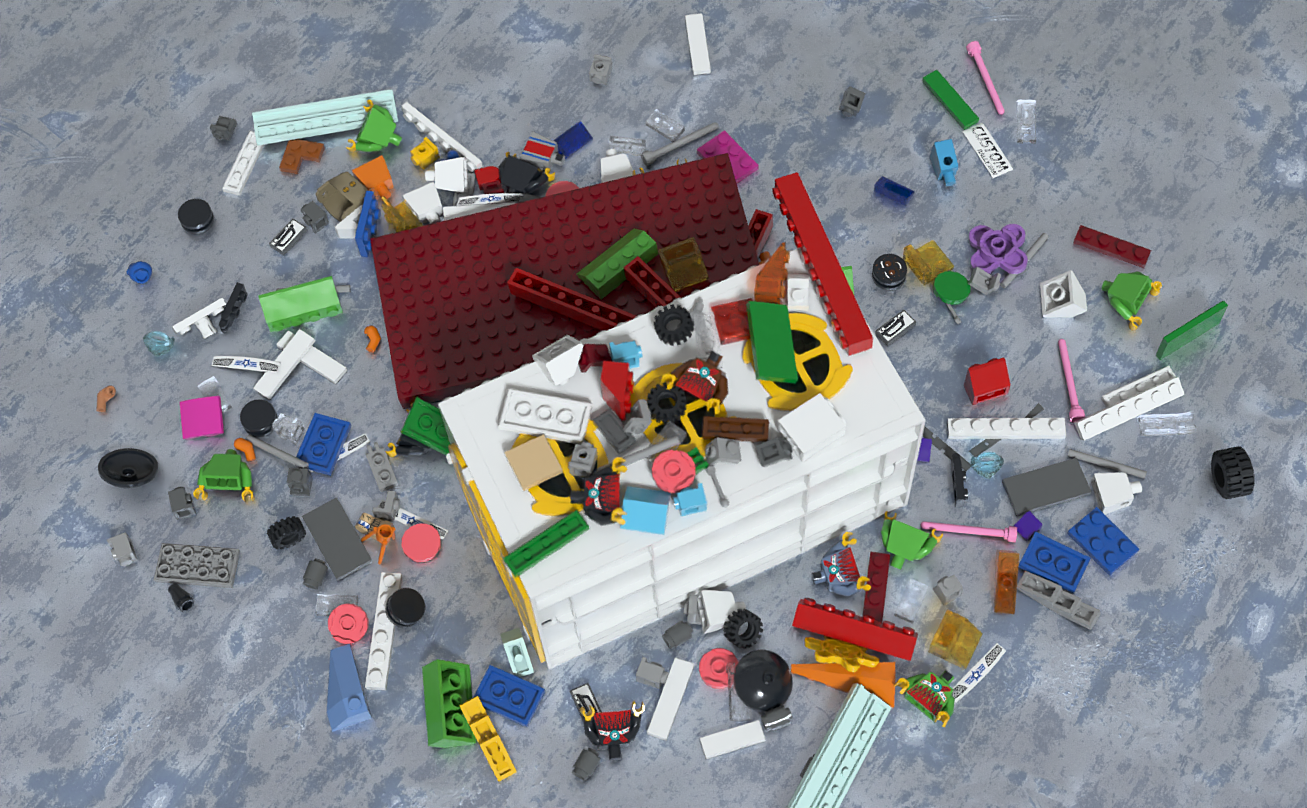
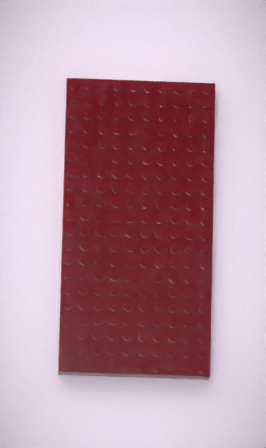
M724 153L371 238L397 395L402 408H410L411 403L414 402L416 397L431 403L444 400L447 397L457 396L464 390L478 387L487 380H494L505 372L515 371L527 363L531 364L535 362L532 355L566 335L580 341L594 337L601 332L599 329L511 294L507 282L515 268L638 316L652 312L656 307L627 279L603 299H600L577 276L579 271L633 229L645 231L656 242L658 255L650 260L647 265L681 298L689 296L696 290H703L714 282L726 280L733 274H740L751 266H758L759 262L729 154Z

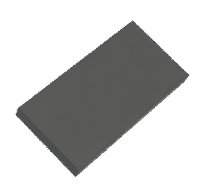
M1077 458L1002 480L1016 516L1091 494V489Z
M337 497L302 516L337 581L373 562Z

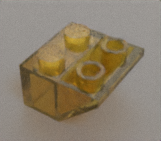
M694 237L658 250L660 262L674 291L709 279L701 252Z
M947 609L928 652L966 670L982 633L967 618Z

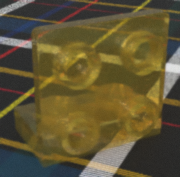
M385 196L381 198L383 203L381 207L385 212L384 217L389 224L392 223L395 226L396 232L424 226L404 201L393 207Z
M934 240L918 249H914L911 244L904 247L903 260L923 286L935 280L938 274L954 269V265Z

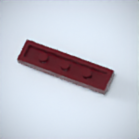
M1080 225L1073 242L1074 244L1141 268H1145L1151 253L1150 249Z
M870 552L867 578L870 580L866 584L870 585L871 589L865 591L863 615L872 616L875 618V621L882 622L890 554Z

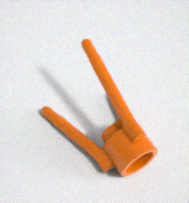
M387 524L374 527L371 532L361 538L363 542L376 534L377 541L382 544L378 564L382 563L387 543L391 538L395 540V527Z

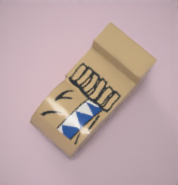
M362 513L355 528L366 535L374 527H379L383 524L394 527V525L387 520L383 521L374 518L370 514ZM374 534L373 536H371V538L377 540V539H376V534Z

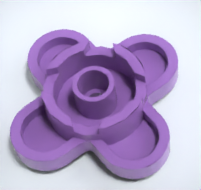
M1008 224L1001 230L995 231L985 225L972 228L969 233V243L977 250L971 257L972 271L974 268L979 267L991 274L995 269L1001 267L1010 274L1023 272L1027 267L1028 258L1019 247L1025 242V230L1017 224Z

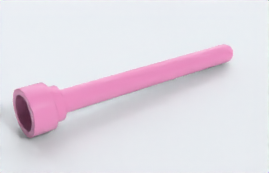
M978 41L970 42L966 46V50L969 55L974 57L998 114L1002 115L1005 110L980 55L982 48Z
M1059 339L1058 345L1071 403L1069 418L1074 423L1084 418L1085 412L1078 403L1066 341Z
M925 521L920 524V527L926 530L936 529V531L1004 537L1007 542L1016 543L1017 527L1015 526L995 529Z

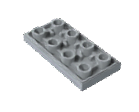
M162 543L154 581L233 588L240 550L235 548Z

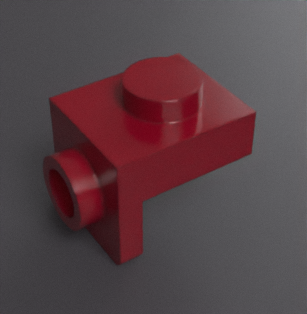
M499 180L482 184L484 194L504 193Z
M584 344L578 365L581 372L586 373L591 366H603V361H612L607 344Z

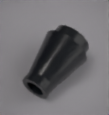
M177 583L172 584L168 588V592L177 610L186 612L194 606V597Z

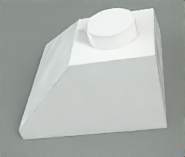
M1070 270L1040 283L1043 317H1074L1087 311L1086 294L1073 271Z
M566 335L532 355V357L551 383L556 386L563 385L570 380V377L575 375L583 344L573 337Z

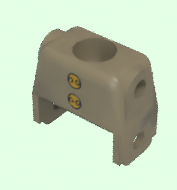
M343 172L319 187L316 197L330 215L341 222L360 205H363L366 191L369 190L349 172Z

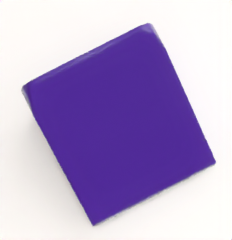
M921 439L917 461L930 462L932 439Z
M1028 511L1014 526L1017 527L1019 535L1025 541H1028L1033 537L1035 531L1039 532L1043 524Z

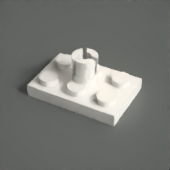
M223 298L215 301L172 326L175 334L180 332L183 335L190 331V326L195 323L204 339L211 336L217 330L212 325L208 315L213 314L215 316L224 311L225 301Z

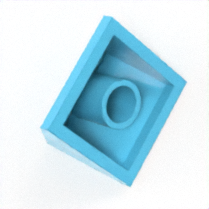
M627 486L622 508L627 515H622L625 524L621 525L620 528L664 535L671 493Z

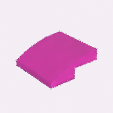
M220 396L196 398L180 402L183 439L189 440L202 436L211 437L224 434Z

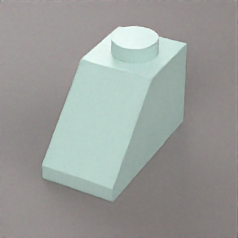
M520 628L500 634L513 675L520 678L534 673Z

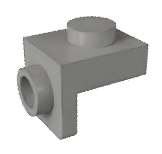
M976 267L972 271L968 285L987 295L999 288L1001 274L996 273L992 276Z
M638 399L630 409L631 419L623 428L625 433L641 434L652 422L651 412L648 409L646 400Z
M716 438L708 443L705 449L707 463L711 466L717 462L739 463L741 461L739 440Z
M396 491L387 492L384 508L373 507L372 513L375 518L383 521H394L396 510L399 511L400 499H398Z
M689 595V601L684 603V614H687V622L689 624H701L697 608L698 595Z

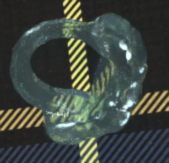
M151 331L143 337V341L148 351L154 356L159 357L173 348L175 338L172 336L170 339L168 335L160 331ZM154 336L161 337L164 340L156 339Z
M984 452L976 458L975 456L971 458L973 470L986 479L994 476L1004 464L1003 457L994 452ZM984 458H993V459H995V460H989V461H986V462H985V461H981V460L984 459Z

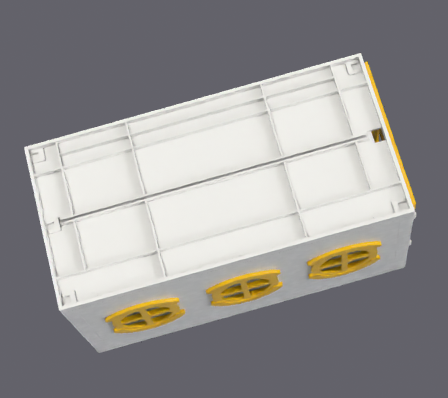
M800 248L789 250L777 258H770L761 265L751 266L740 274H733L726 280L714 282L703 290H696L689 296L677 298L672 303L665 305L668 309L671 308V304H674L675 308L677 305H681L682 309L685 307L690 313L694 310L699 299H703L702 304H704L702 314L708 331L705 340H701L697 336L695 325H693L694 331L691 332L692 336L690 338L686 336L687 341L685 343L681 340V345H677L674 342V346H670L669 342L665 344L663 340L661 341L655 331L654 318L655 315L659 316V310L664 312L663 307L665 306H659L645 315L640 314L626 323H619L614 328L601 331L594 337L580 340L583 345L607 344L609 353L610 342L617 345L623 342L635 341L636 346H641L643 357L639 358L640 367L630 369V371L634 372V393L631 394L630 399L632 407L638 399L646 400L647 402L648 393L651 394L650 390L652 388L656 389V385L661 383V378L664 374H670L681 364L696 357L706 362L711 351H714L723 356L717 368L724 371L728 379V395L722 405H720V412L715 414V417L769 419L768 441L777 437L784 438L777 429L778 420L821 393L824 398H828L831 401L836 414H840L846 421V430L843 436L803 462L793 450L791 453L793 459L782 460L767 467H761L755 446L764 442L739 441L741 461L739 463L717 462L713 465L716 469L715 475L725 499L729 501V505L722 507V500L712 477L707 474L706 468L695 475L690 487L697 489L698 484L702 483L707 500V511L681 516L680 510H675L673 497H676L677 493H671L664 535L621 529V525L617 522L601 526L584 515V504H571V496L557 497L545 492L538 485L523 491L504 452L537 438V436L499 430L498 425L509 388L592 403L593 407L584 442L590 443L594 448H597V468L613 462L616 457L623 458L664 441L665 439L655 432V428L662 425L663 421L661 420L658 423L656 418L654 420L651 418V424L643 433H631L636 439V443L620 454L610 445L593 424V419L611 409L602 396V366H591L586 373H582L579 365H577L575 375L570 377L567 383L556 386L547 379L536 362L527 363L515 371L505 372L494 380H487L478 387L466 389L461 394L447 397L438 403L450 441V445H448L449 454L446 455L447 462L454 466L463 494L482 536L484 547L488 555L491 556L519 615L527 639L531 641L540 662H545L548 669L684 608V603L689 601V595H698L701 590L721 591L841 536L845 532L884 516L886 511L891 513L908 504L926 420L869 325L868 327L873 336L872 349L848 356L846 350L841 348L839 343L840 336L838 332H834L831 325L832 318L830 314L827 315L825 313L824 300L818 297L816 282L811 281L810 276L809 311H788L796 368L807 390L802 393H794L778 387L772 381L756 380L746 304L748 301L788 306L787 274L809 275L808 264L805 265L802 261V251ZM670 321L666 325V329L670 331L676 330L681 321ZM803 362H808L820 385L816 386L813 384L802 365ZM680 388V391L683 390L686 396V410L684 416H681V422L691 442L685 445L677 444L626 466V472L618 471L617 474H620L621 509L623 508V499L627 486L663 491L655 484L652 478L653 463L660 453L667 450H680L687 453L697 447L699 453L707 461L705 455L706 445L713 440H703V437H699L687 416L689 412L707 404L706 401ZM666 397L662 398L658 405L662 409H671L674 407L675 401L672 398ZM627 413L626 421H621L624 426L631 419L630 413ZM546 438L571 490L584 491L579 488L574 476L570 475L569 463L571 462L575 443ZM700 462L696 463V464H695V467H697V466L700 465L701 463H700ZM577 510L588 524L589 530L515 578L503 561V558Z

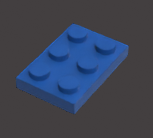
M366 191L355 235L361 257H368L369 252L372 251L370 239L373 238V235H376L377 219L379 220L381 217L378 199L375 198L373 191Z
M314 413L296 457L309 464L308 470L331 476L352 426L351 423Z
M1097 507L1067 532L1109 576L1140 550Z
M1035 531L1018 568L1062 586V589L1074 594L1091 558Z
M489 665L474 697H479L484 709L528 727L545 693V689Z

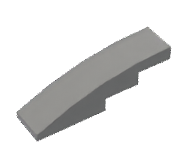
M1025 571L1016 586V589L1043 606L1090 630L1101 614L1099 609L1081 602V598L1063 591L1062 586L1028 571Z

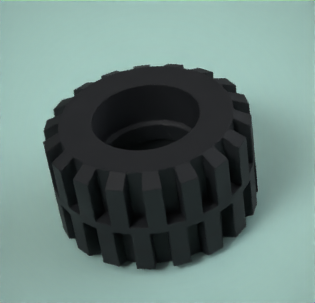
M1237 446L1214 451L1211 459V472L1216 489L1222 498L1231 499L1251 495L1255 483L1254 470L1244 448Z

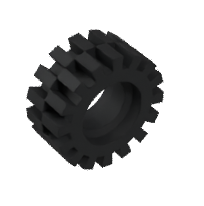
M671 304L670 309L665 306L663 307L664 312L659 310V316L655 315L654 327L659 339L663 340L665 344L669 342L670 346H674V342H676L677 345H681V340L685 343L687 341L686 336L689 338L692 336L691 332L694 331V324L690 313L685 307L682 309L681 305H677L675 308L674 304ZM672 320H680L682 322L681 326L676 330L670 331L666 329V325Z
M663 382L662 387H660V384H657L656 389L652 388L650 390L651 394L648 393L647 405L651 412V418L653 420L656 418L658 423L662 420L665 425H667V421L673 424L674 419L677 421L681 420V416H684L686 410L684 391H680L678 386L674 387V384L672 389L668 390L667 382ZM666 397L672 398L675 401V405L671 409H662L658 403L662 398Z
M290 516L286 517L285 520L282 518L280 522L276 521L267 530L273 548L276 549L290 548V545H296V542L302 541L301 539H304L306 535L301 520L295 516L291 518Z
M737 609L738 613L733 611V616L729 615L727 617L729 622L725 621L724 623L727 626L723 628L724 635L728 641L737 647L746 649L747 646L750 648L752 647L751 643H757L756 638H761L759 632L763 633L761 628L763 623L751 611ZM748 622L747 630L739 635V629L742 624Z

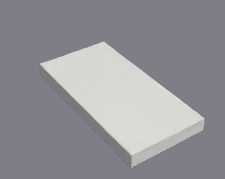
M509 388L498 427L499 430L537 437L544 434L548 439L581 444L584 442L593 406L592 403Z

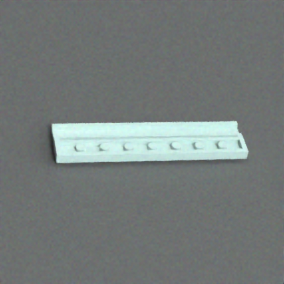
M393 90L252 112L257 145L361 128L367 116L363 106L370 107L367 100H371L374 105L377 104L388 109L394 122H398Z
M854 683L786 808H839L892 707L875 694H871L864 689L863 685Z

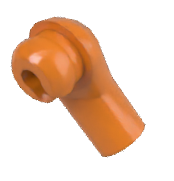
M370 325L364 329V333L370 339L366 350L374 353L381 337L377 328Z
M237 438L234 441L235 449L245 453L247 462L256 460L252 443L246 439Z

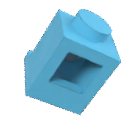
M635 341L623 342L614 345L613 342L609 343L612 362L629 363L630 369L640 367L639 358L643 357L640 345L636 346Z
M702 483L698 484L697 489L691 487L682 489L677 493L676 497H673L675 510L679 509L681 516L707 511V500Z

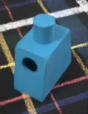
M948 139L934 142L929 158L937 180H944L946 186H952L956 184L955 175L959 168L953 141Z

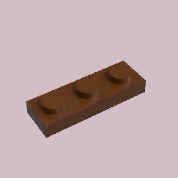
M704 416L703 440L724 438L743 442L768 441L769 419Z

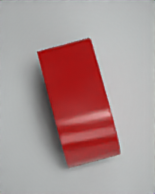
M488 166L475 170L480 191L483 190L482 184L499 180L501 183L497 167Z

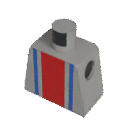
M532 132L520 156V160L534 165L545 172L546 168L551 170L553 164L563 166L565 155L558 154L556 142Z

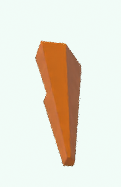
M879 662L876 667L860 665L856 672H850L837 663L791 664V674L807 677L811 681L815 680L824 683L826 686L846 693L850 691L854 683L863 685L864 689L868 692L875 694L890 707L894 708L895 662Z

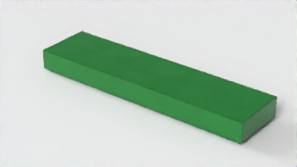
M938 70L923 77V83L964 130L979 122V117Z
M575 510L505 556L503 561L516 578L588 531L589 526L580 513Z

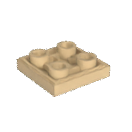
M544 434L504 452L523 491L563 473Z

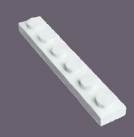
M408 102L402 105L403 117L407 122L415 124L420 132H425L429 139L440 144L445 152L455 150L459 154V158H467V169L470 172L483 168L480 159Z
M1174 376L1074 423L1080 439L1087 440L1185 394L1179 378Z
M948 418L947 420L948 439H1065L1066 437L1065 418Z
M381 572L365 688L369 690L386 691L395 625L387 618L385 605L388 598L395 591L401 589V573Z

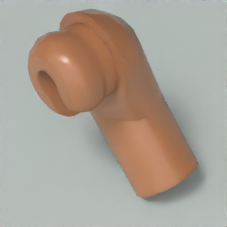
M109 385L97 394L96 411H106V403L114 397L116 392L114 386Z

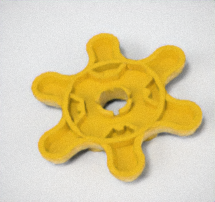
M824 636V640L812 637L804 639L805 647L815 650V660L820 663L834 662L841 664L842 667L850 672H856L860 665L876 667L879 663L877 657L865 653L868 649L827 636Z

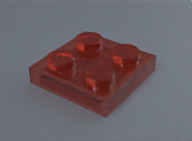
M752 298L711 307L721 345L751 339L746 304L748 301H753Z

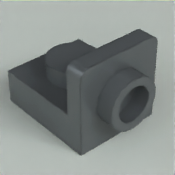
M219 116L216 125H210L213 137L220 140H230L237 126L236 119Z
M777 437L755 446L761 467H767L782 460L793 459L791 454L793 449L786 438Z

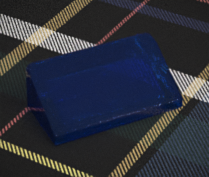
M580 121L557 137L554 142L557 143L558 152L561 155H565L566 159L591 141L593 137Z
M884 176L874 185L875 192L907 206L915 191Z

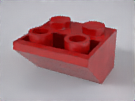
M993 358L987 363L981 365L974 364L968 368L964 388L972 405L1009 393L1011 385L1005 358Z
M603 361L601 373L603 400L621 421H626L627 413H631L630 409L632 408V401L630 399L631 394L634 393V372L630 371L629 363Z

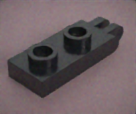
M236 283L219 322L222 332H227L232 326L234 319L238 318L242 302L244 303L247 299L244 284Z
M953 453L951 472L955 508H961L964 506L965 500H968V490L964 488L963 483L966 482V471L962 470L960 455Z

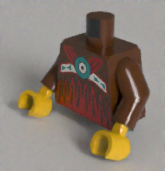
M711 351L706 362L698 357L690 359L678 366L670 374H664L660 384H663L665 381L670 382L667 385V389L670 390L674 382H676V386L706 401L707 411L711 407H715V414H718L720 412V405H722L728 395L726 373L717 368L723 356Z

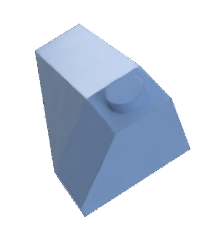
M350 644L330 650L327 715L332 732L372 719Z

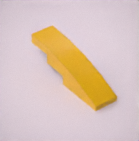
M475 696L460 704L459 707L498 782L516 773L517 771L479 697Z

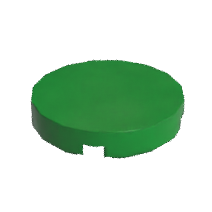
M945 271L938 274L935 278L933 291L937 298L939 296L942 299V302L956 305L963 303L969 297L971 286L968 285L969 281L965 276L960 273Z

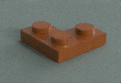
M298 139L289 140L279 166L280 171L298 174L302 160L320 162L325 149L324 144Z

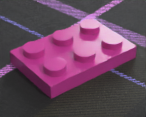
M725 130L697 149V154L702 159L728 153L737 184L759 169V165Z

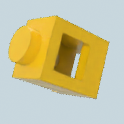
M427 137L410 151V159L413 164L419 165L423 170L440 158L438 148Z

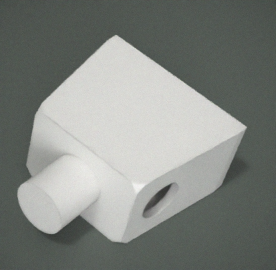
M615 149L607 150V157L601 159L602 183L632 176L633 168L626 154L617 155Z
M460 157L435 162V170L425 171L426 181H435V187L438 189L468 192L467 158Z
M434 181L402 195L405 206L420 224L441 222L439 217L443 215V209Z
M1124 472L1095 473L1091 480L1098 507L1104 514L1131 505L1134 499L1133 494L1142 492L1140 481L1129 483L1127 474Z
M701 590L697 596V608L703 633L726 628L727 626L724 623L725 621L729 622L727 617L729 615L732 617L733 611L738 613L737 609H746L745 603H735L733 593Z

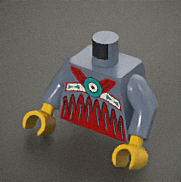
M845 532L842 536L843 540L838 541L826 552L823 559H821V570L811 573L814 584L825 582L828 591H833L836 594L847 597L860 592L862 589L866 591L871 589L870 585H864L870 579L865 576L860 577L851 547L847 546L848 544L854 545L857 542L855 538L849 541V537L853 534L851 532Z

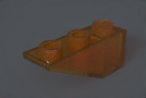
M782 242L756 276L754 291L756 302L781 304V298L785 299L786 286H783V281H787L788 268H785V263L790 261V251H786V242Z
M996 550L995 613L1015 614L1019 553L1017 551Z

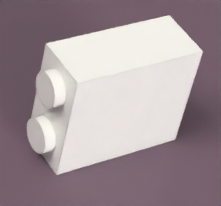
M820 393L779 419L777 429L790 442L792 449L803 462L843 436L846 430V421L840 414H836L831 401L828 398H824Z

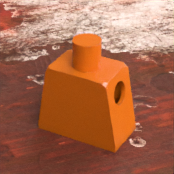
M382 155L352 170L353 176L369 191H373L375 197L380 195L382 200H386L391 196L389 190L394 186Z

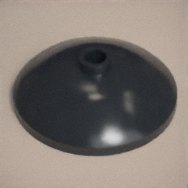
M118 449L107 453L100 459L98 473L110 485L119 488H135L145 485L155 478L158 473V462L153 455L140 449Z
M761 649L746 654L740 659L734 671L735 691L740 700L753 710L766 712L779 707L788 700L793 686L791 670L786 661L772 651ZM766 675L770 676V682L766 680Z

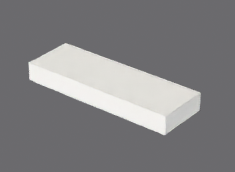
M759 720L700 738L706 759L765 742V736Z

